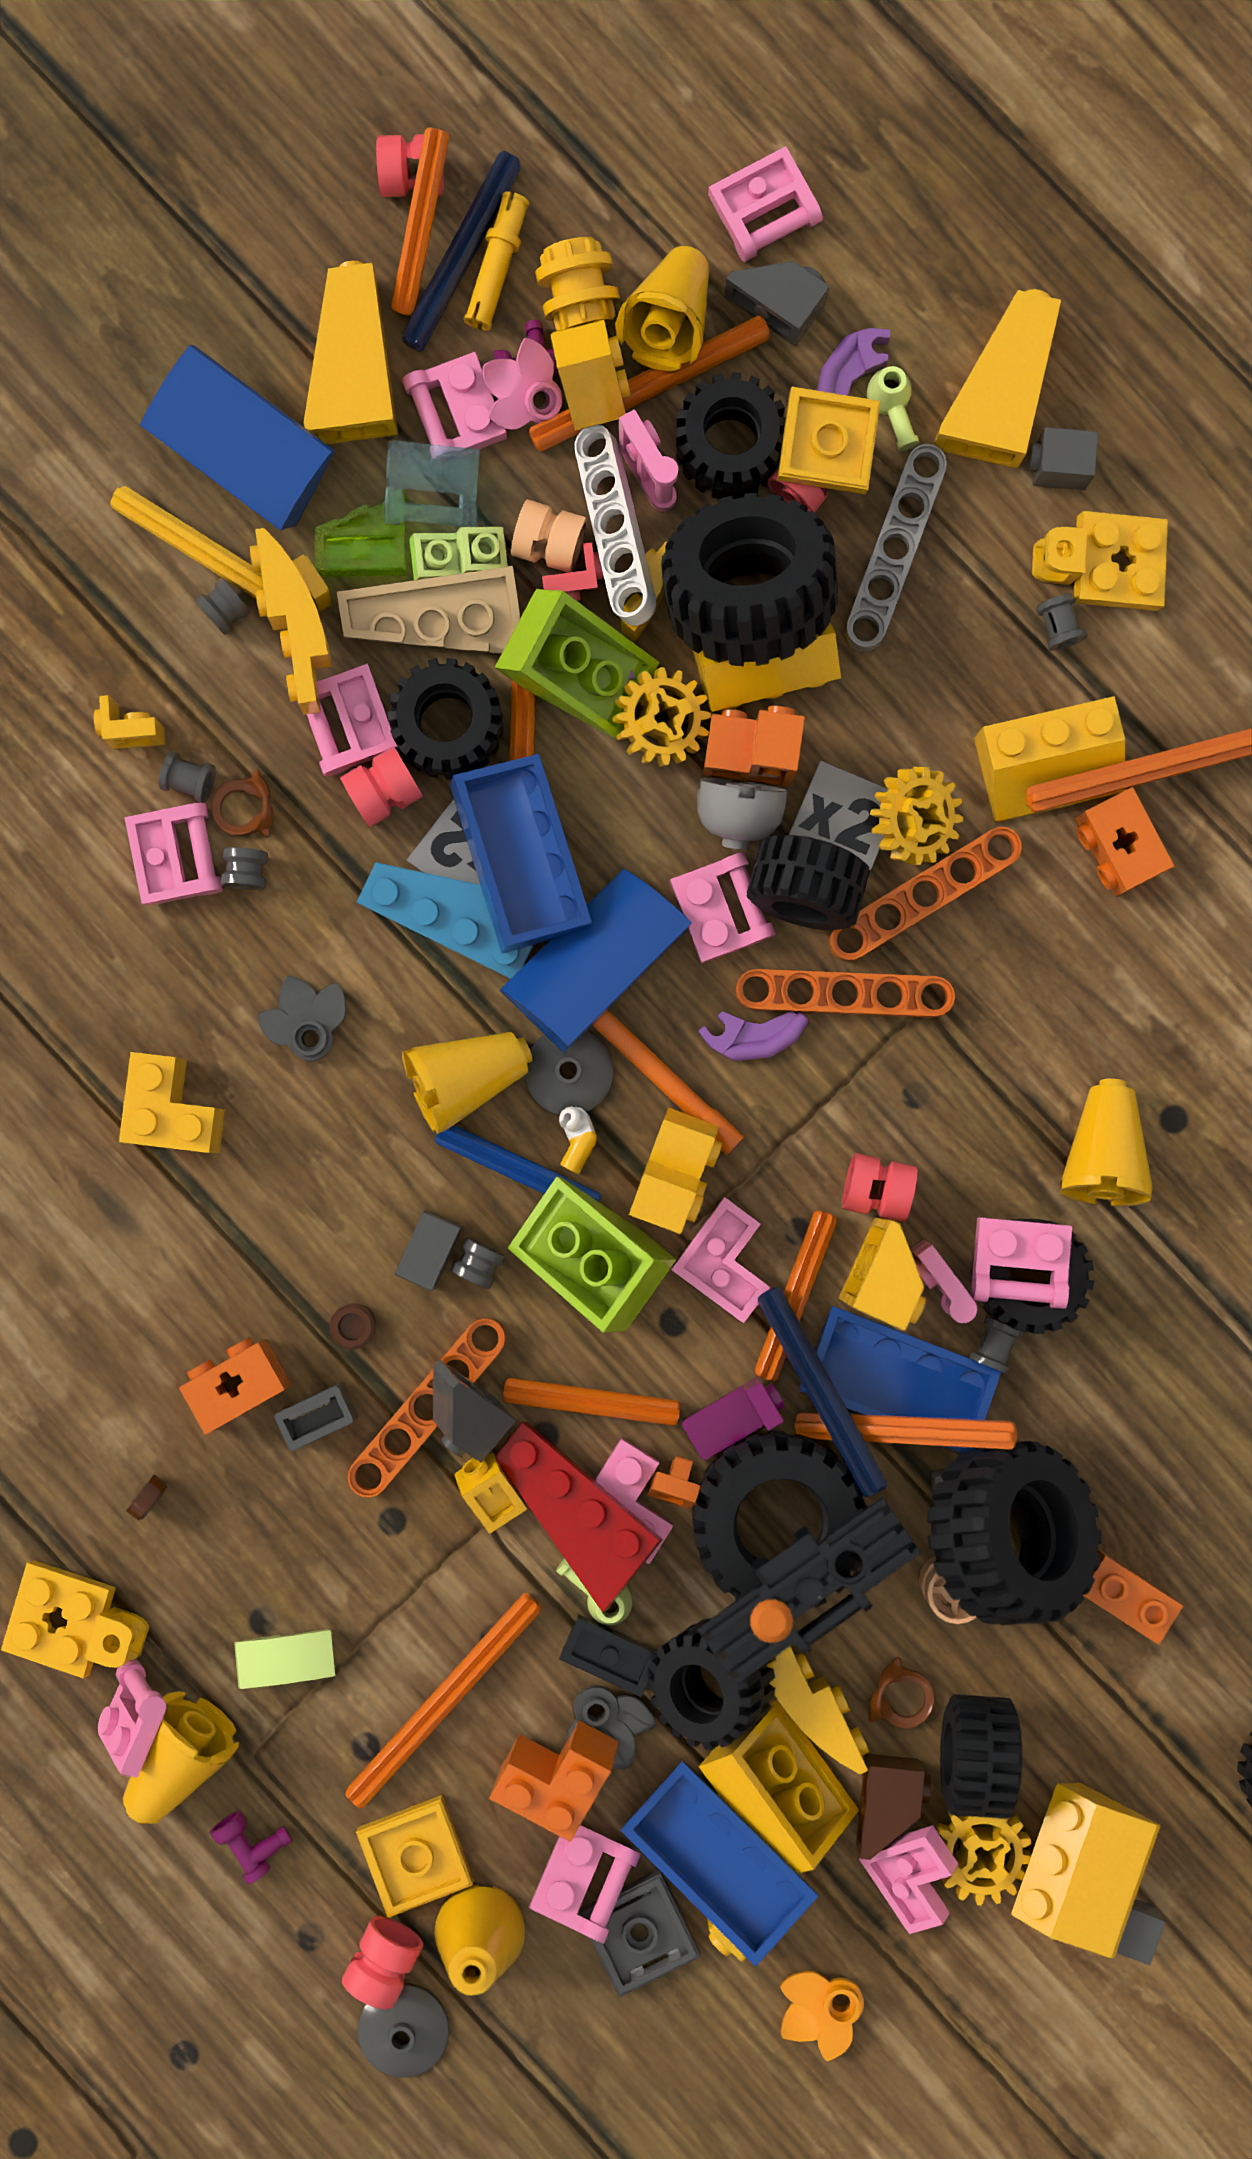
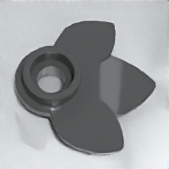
M288 976L280 990L279 1009L266 1010L258 1014L260 1027L263 1034L271 1042L289 1046L291 1051L302 1060L317 1061L324 1058L332 1048V1032L345 1019L346 999L338 983L325 987L317 994L306 982L294 976ZM310 1031H316L319 1035V1042L314 1047H307L304 1043V1036Z
M592 1685L582 1689L574 1700L573 1711L575 1720L567 1731V1740L580 1720L619 1741L612 1767L627 1769L631 1766L635 1756V1740L633 1735L655 1727L656 1722L651 1710L636 1696H615L607 1687ZM594 1704H599L604 1707V1712L598 1716H593L588 1712V1709Z

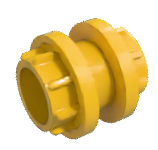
M592 237L571 238L545 248L540 256L541 266L535 271L537 284L541 287H551L553 298L543 304L545 319L554 321L556 331L602 319L605 320L606 326L612 323V319L616 316L614 306L620 302V295L616 286L604 285L602 276L613 268L611 254L602 251L600 242Z

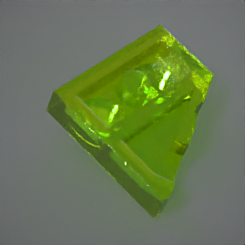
M397 489L391 492V499L368 509L365 504L350 511L342 519H333L315 528L314 567L321 577L405 575L406 494L404 489Z

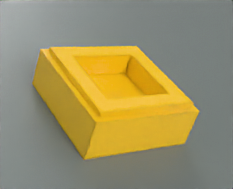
M302 554L294 559L293 563L305 581L317 611L321 612L332 605L329 588L308 556Z

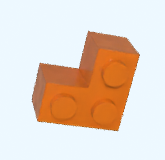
M769 706L768 711L759 710L757 720L747 719L748 714L738 710L726 709L721 711V715L712 714L703 775L783 787L791 786L798 769L805 716L795 715L794 709L784 706Z
M580 1720L577 1722L559 1755L519 1734L500 1767L489 1799L571 1842L612 1770L619 1741Z

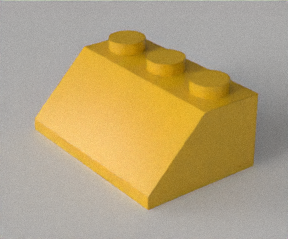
M831 623L821 635L816 634V640L804 650L799 647L795 649L793 656L781 660L779 657L769 659V664L756 666V662H744V666H733L725 659H721L718 663L706 658L703 650L699 654L693 651L704 694L708 698L707 701L712 712L726 709L732 710L738 708L741 704L764 698H778L784 693L806 687H820L829 681L841 678L836 634Z
M1115 696L984 726L974 737L994 823L1036 814L1030 810L1025 802V790L1029 786L1125 761V736ZM1125 789L1089 798L1086 800L1074 802L1071 804L1059 806L1056 808L1044 810L1041 812L1117 795L1125 791Z
M874 1217L838 1299L855 1309L905 1331L909 1322L916 1324L923 1311L926 1298L921 1297L924 1285L900 1224L892 1220Z
M776 1700L770 1704L769 1711L757 1724L730 1745L723 1748L720 1745L717 1746L698 1767L718 1795L792 1869L800 1874L815 1869L858 1813L859 1808L806 1734L787 1714L780 1702Z
M1057 1783L1011 1915L1052 1939L1108 1958H1115L1161 1825L1082 1783Z

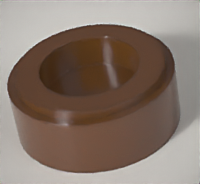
M352 1303L339 1308L330 1320V1334L333 1340L345 1349H358L365 1346L371 1341L376 1331V1320L373 1313L361 1304Z
M153 1474L127 1508L126 1512L138 1521L140 1519L143 1520L166 1490L167 1483Z

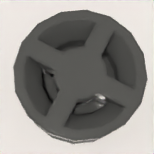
M222 577L215 582V588L208 595L201 594L195 599L196 603L223 635L231 630V623L238 617L245 618L251 613L245 603Z
M239 847L223 849L222 858L227 863L226 872L221 875L220 884L222 886L248 890L265 889L266 879L262 876V868L268 862L267 852Z
M466 1237L462 1245L464 1253L460 1260L453 1263L450 1270L460 1277L490 1290L494 1282L492 1274L496 1267L503 1264L506 1256L478 1241Z

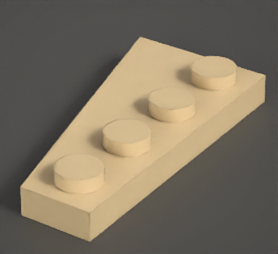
M513 566L337 592L343 636L347 639L502 654L521 618Z

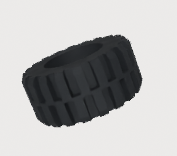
M757 493L744 494L745 498L733 499L732 496L721 498L719 504L714 506L706 504L696 511L695 517L691 518L688 516L677 527V532H673L670 536L661 561L668 615L677 636L684 640L685 645L698 654L703 650L706 658L718 663L721 659H725L733 666H744V662H756V666L769 664V659L779 657L781 660L793 656L795 649L799 647L804 650L816 640V634L821 635L831 622V616L836 612L838 604L836 549L834 548L833 536L824 525V521L813 511L807 512V508L797 501L791 500L790 503H787L779 495L769 494L768 498L758 497ZM764 573L776 576L769 581L756 585L736 586L725 584L726 581L745 574Z
M771 1431L770 1435L759 1436L758 1433L746 1436V1441L736 1446L732 1444L722 1450L723 1455L716 1462L712 1460L705 1470L706 1476L702 1484H698L700 1485V1490L694 1509H692L696 1547L706 1572H710L715 1584L724 1593L730 1592L734 1595L735 1600H738L762 1583L751 1564L757 1557L747 1550L737 1531V1514L741 1502L756 1486L770 1480L788 1479L798 1482L809 1489L816 1497L822 1512V1528L816 1540L817 1543L867 1508L862 1492L847 1466L824 1444L820 1445L812 1441L811 1438L800 1434L796 1436L789 1435L785 1431ZM851 1550L841 1552L835 1560V1568L840 1571L857 1572L861 1565L860 1555ZM841 1586L835 1591L839 1594L845 1586ZM824 1598L814 1605L815 1608L827 1603V1599Z
M1016 1442V1446L1013 1449L975 1448L974 1450H967L958 1455L955 1461L946 1467L940 1476L943 1482L936 1484L931 1496L935 1502L934 1507H930L928 1510L927 1523L931 1524L932 1535L927 1536L929 1549L934 1550L936 1561L932 1562L935 1571L939 1577H943L946 1581L943 1587L953 1600H959L958 1605L970 1616H976L984 1623L1016 1625L1040 1624L1061 1620L1083 1602V1595L1088 1594L1095 1582V1579L1092 1577L1093 1571L1099 1569L1101 1556L1097 1554L1098 1544L1102 1543L1101 1530H1097L1096 1517H1099L1096 1504L1091 1503L1088 1496L1091 1490L1085 1480L1078 1478L1077 1473L1079 1470L1068 1459H1062L1063 1455L1050 1446H1043L1039 1442ZM1011 1507L1016 1515L1020 1529L1021 1545L1018 1559L1013 1550L1009 1533Z

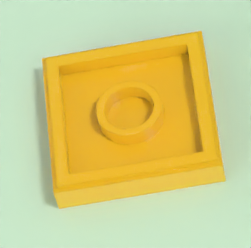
M791 387L777 481L866 495L869 488L881 401Z
M443 1795L357 1828L356 1834L388 1918L473 1885L474 1878Z

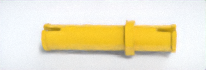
M507 191L502 194V201L494 227L488 229L485 237L488 246L467 314L464 316V322L478 330L480 323L483 324L481 328L483 331L491 330L492 320L513 253H517L521 245V240L518 236L530 203L527 198L518 193H514L513 201L510 200L511 192Z

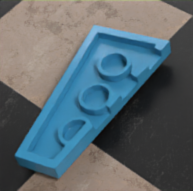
M375 862L356 902L510 979L526 965L535 946L534 944L511 952L501 953L482 888L479 884Z

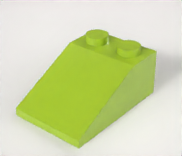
M536 589L494 668L532 694L613 739H617L616 736L624 730L623 724L614 723L612 719L615 715L623 712V709L615 704L616 699L620 696L629 697L624 689L625 684L633 681L639 685L638 675L644 671H647L652 677L660 662L564 591ZM631 670L633 671L634 679H628Z
M557 1176L508 1247L514 1255L603 1333L627 1331L677 1260L645 1232L562 1177Z

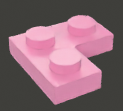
M723 1197L671 1270L742 1323H745L759 1304L758 1297L769 1290L770 1286L737 1263L735 1259L761 1224L727 1198Z
M621 1437L596 1476L595 1481L663 1539L646 1560V1563L650 1564L673 1528L671 1521L637 1500L658 1467L659 1460Z
M933 1825L898 1836L870 1860L861 1859L859 1856L858 1859L909 1934L944 1924L950 1912L930 1882L952 1876L958 1866V1862Z

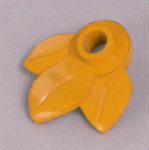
M815 1971L794 1973L784 1979L780 1984V1988L792 2003L783 2016L781 2037L797 2042L817 2040L819 2050L825 2061L833 2060L842 2055L849 2048L853 2040L852 2024L858 2020L864 2008L863 1995L858 1985L847 1978L828 1980ZM836 1995H846L849 1998L848 2002L843 2006L833 2004L832 2001Z

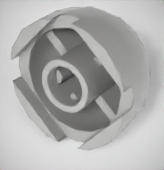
M701 778L697 792V813L701 824L709 833L723 838L722 846L747 850L749 848V841L763 840L775 832L783 818L787 791L780 787L754 782L745 784L732 782L730 779Z

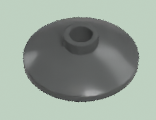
M587 1031L565 1054L545 1034L530 1049L532 1062L527 1064L526 1084L535 1101L546 1110L560 1115L563 1109L573 1106L588 1112L599 1105L608 1094L613 1080L612 1059L603 1042L592 1033ZM566 1062H571L577 1067V1074L572 1079H565L560 1074V1068Z
M404 1983V1988L392 2009H378L366 2004L358 2024L359 2044L366 2059L379 2071L394 2077H412L430 2069L442 2056L449 2034L447 2014L438 1998L429 1990L410 1983ZM398 2031H403L409 2035L410 2040L406 2043L396 2041L393 2035Z

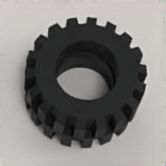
M732 372L731 379L724 380L722 373L713 375L711 385H708L703 380L696 385L695 395L690 392L683 400V409H679L675 439L678 465L683 464V475L688 481L692 478L696 480L695 488L703 493L707 487L712 489L713 498L721 499L722 492L730 493L733 499H739L741 491L745 490L747 493H758L759 485L762 484L764 487L768 485L769 477L780 463L786 417H783L785 407L781 399L773 401L775 391L769 385L762 390L759 388L760 379L752 375L749 382L741 380L742 373ZM736 420L744 423L753 431L757 442L744 453L735 455L725 454L710 445L705 433L717 422Z
M437 658L427 660L429 667L422 670L417 664L410 669L412 676L408 680L402 676L397 682L399 691L397 694L393 692L391 694L389 703L392 709L388 711V722L392 730L390 731L395 743L404 758L409 760L411 766L418 771L424 770L427 776L437 779L438 775H444L446 780H452L453 775L472 771L478 765L483 768L489 763L488 756L491 753L496 754L499 748V737H503V714L495 688L491 687L489 679L483 672L479 675L475 670V666L465 662L464 666H460L457 659L447 658L446 664H439ZM455 698L468 704L472 710L473 718L468 730L459 738L448 742L435 741L425 736L421 729V719L425 710L437 700Z
M799 835L771 836L763 839L760 843L746 896L751 903L765 913L795 925L821 930L846 929L854 926L857 922L870 870L867 863L862 861L861 858L833 843Z
M1033 1218L1012 1220L1060 1225L1052 1221ZM1072 1232L1068 1275L1069 1298L1066 1309L1051 1308L1049 1303L1026 1302L990 1297L987 1302H983V1309L989 1315L995 1317L996 1321L1009 1325L1011 1328L1021 1332L1026 1331L1033 1334H1044L1046 1330L1055 1332L1063 1328L1062 1323L1066 1321L1072 1323L1079 1317L1075 1313L1078 1308H1086L1090 1301L1085 1298L1087 1289L1093 1290L1094 1280L1089 1279V1271H1094L1093 1262L1085 1257V1253L1088 1252L1084 1243L1077 1242L1075 1239L1076 1234ZM990 1265V1279L1009 1281L1010 1267Z
M708 1618L696 1624L694 1623L660 1647L656 1652L658 1657L652 1660L649 1668L654 1674L648 1678V1688L655 1692V1695L650 1698L653 1707H659L662 1713L658 1716L664 1725L669 1723L673 1727L671 1733L679 1739L685 1736L687 1744L696 1748L702 1743L705 1750H714L719 1745L721 1748L730 1745L767 1714L771 1707L769 1701L775 1695V1687L769 1684L775 1679L774 1668H768L767 1664H764L741 1682L735 1684L697 1630L698 1627L710 1620ZM701 1667L707 1669L717 1679L722 1689L723 1699L713 1694L706 1686L701 1674Z
M953 1694L943 1716L940 1744L941 1788L943 1799L950 1815L1009 1819L1018 1801L1021 1786L1022 1737L1019 1717L1010 1698Z

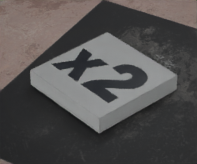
M820 761L789 835L816 838L845 848L867 863L871 871L880 849L879 844L884 836L883 834H872L871 829L879 824V818L870 815V811L880 809L881 802L875 798V793L887 792L888 789Z
M453 799L408 857L407 861L423 873L480 885Z

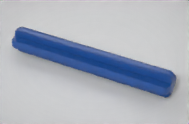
M453 1125L448 1130L436 1134V1144L540 1193L545 1194L557 1176L562 1177L598 1202L601 1201V1194L458 1126Z

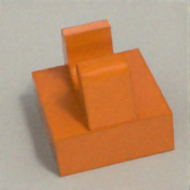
M675 1456L668 1475L656 1472L652 1478L647 1496L690 1510L696 1503L700 1490V1485L688 1482L693 1461Z

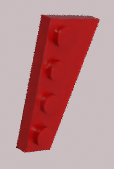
M522 1422L495 1458L603 1613L610 1608L663 1539L528 1422Z

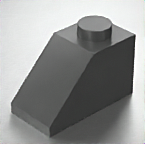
M790 261L731 271L726 278L724 298L753 318L762 316L769 329L796 347L826 305L830 286L826 284L823 276L811 267L803 268L796 262Z
M439 1359L433 1366V1421L445 1434L441 1439L442 1443L459 1457L467 1453L482 1462L513 1426L516 1419L496 1397Z

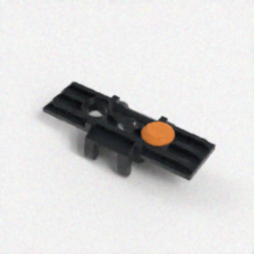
M883 1497L818 1543L805 1525L794 1532L796 1537L794 1544L771 1560H767L762 1555L751 1563L762 1583L697 1628L735 1684L741 1682L793 1644L798 1647L804 1656L812 1651L810 1646L861 1609L865 1612L871 1609L873 1605L865 1593L922 1553ZM851 1550L860 1555L861 1567L859 1571L851 1575L849 1571H840L835 1568V1560L841 1552ZM841 1586L849 1589L851 1594L800 1630L797 1628L793 1620Z

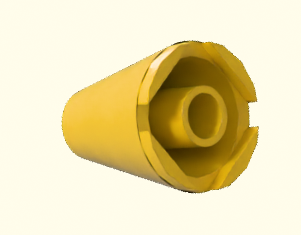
M678 246L672 249L622 304L615 322L617 338L621 345L625 341L633 350L631 357L638 363L654 370L671 372L679 370L681 364L689 361L691 364L696 360L704 341L709 279L708 260L699 250L690 246Z
M512 1032L411 1047L402 1052V1060L407 1078H413L416 1092L413 1094L431 1130H436V1134H439L451 1128L528 1073L527 1064L532 1062V1054L523 1037L517 1039Z
M1111 1078L1102 1079L1099 1081V1085L1089 1089L1060 1182L1062 1196L1074 1201L1095 1205L1096 1198L1111 1200V1206H1133L1150 1201L1153 1186L1136 1092L1132 1088L1127 1087L1126 1081Z
M180 1691L167 1693L163 1697L166 1703L164 1717L138 1777L130 1776L123 1795V1804L126 1812L135 1822L141 1824L160 1822L224 1766L238 1749L239 1741L234 1744L232 1738L236 1733L234 1724L223 1711L208 1700L200 1697L196 1703L184 1700L183 1698L187 1693Z
M474 1884L452 1893L441 1906L435 1924L436 1946L450 1981L458 1991L467 1995H478L488 1990L516 1961L525 1939L524 1916L516 1900L503 1889L495 1886L490 1888Z

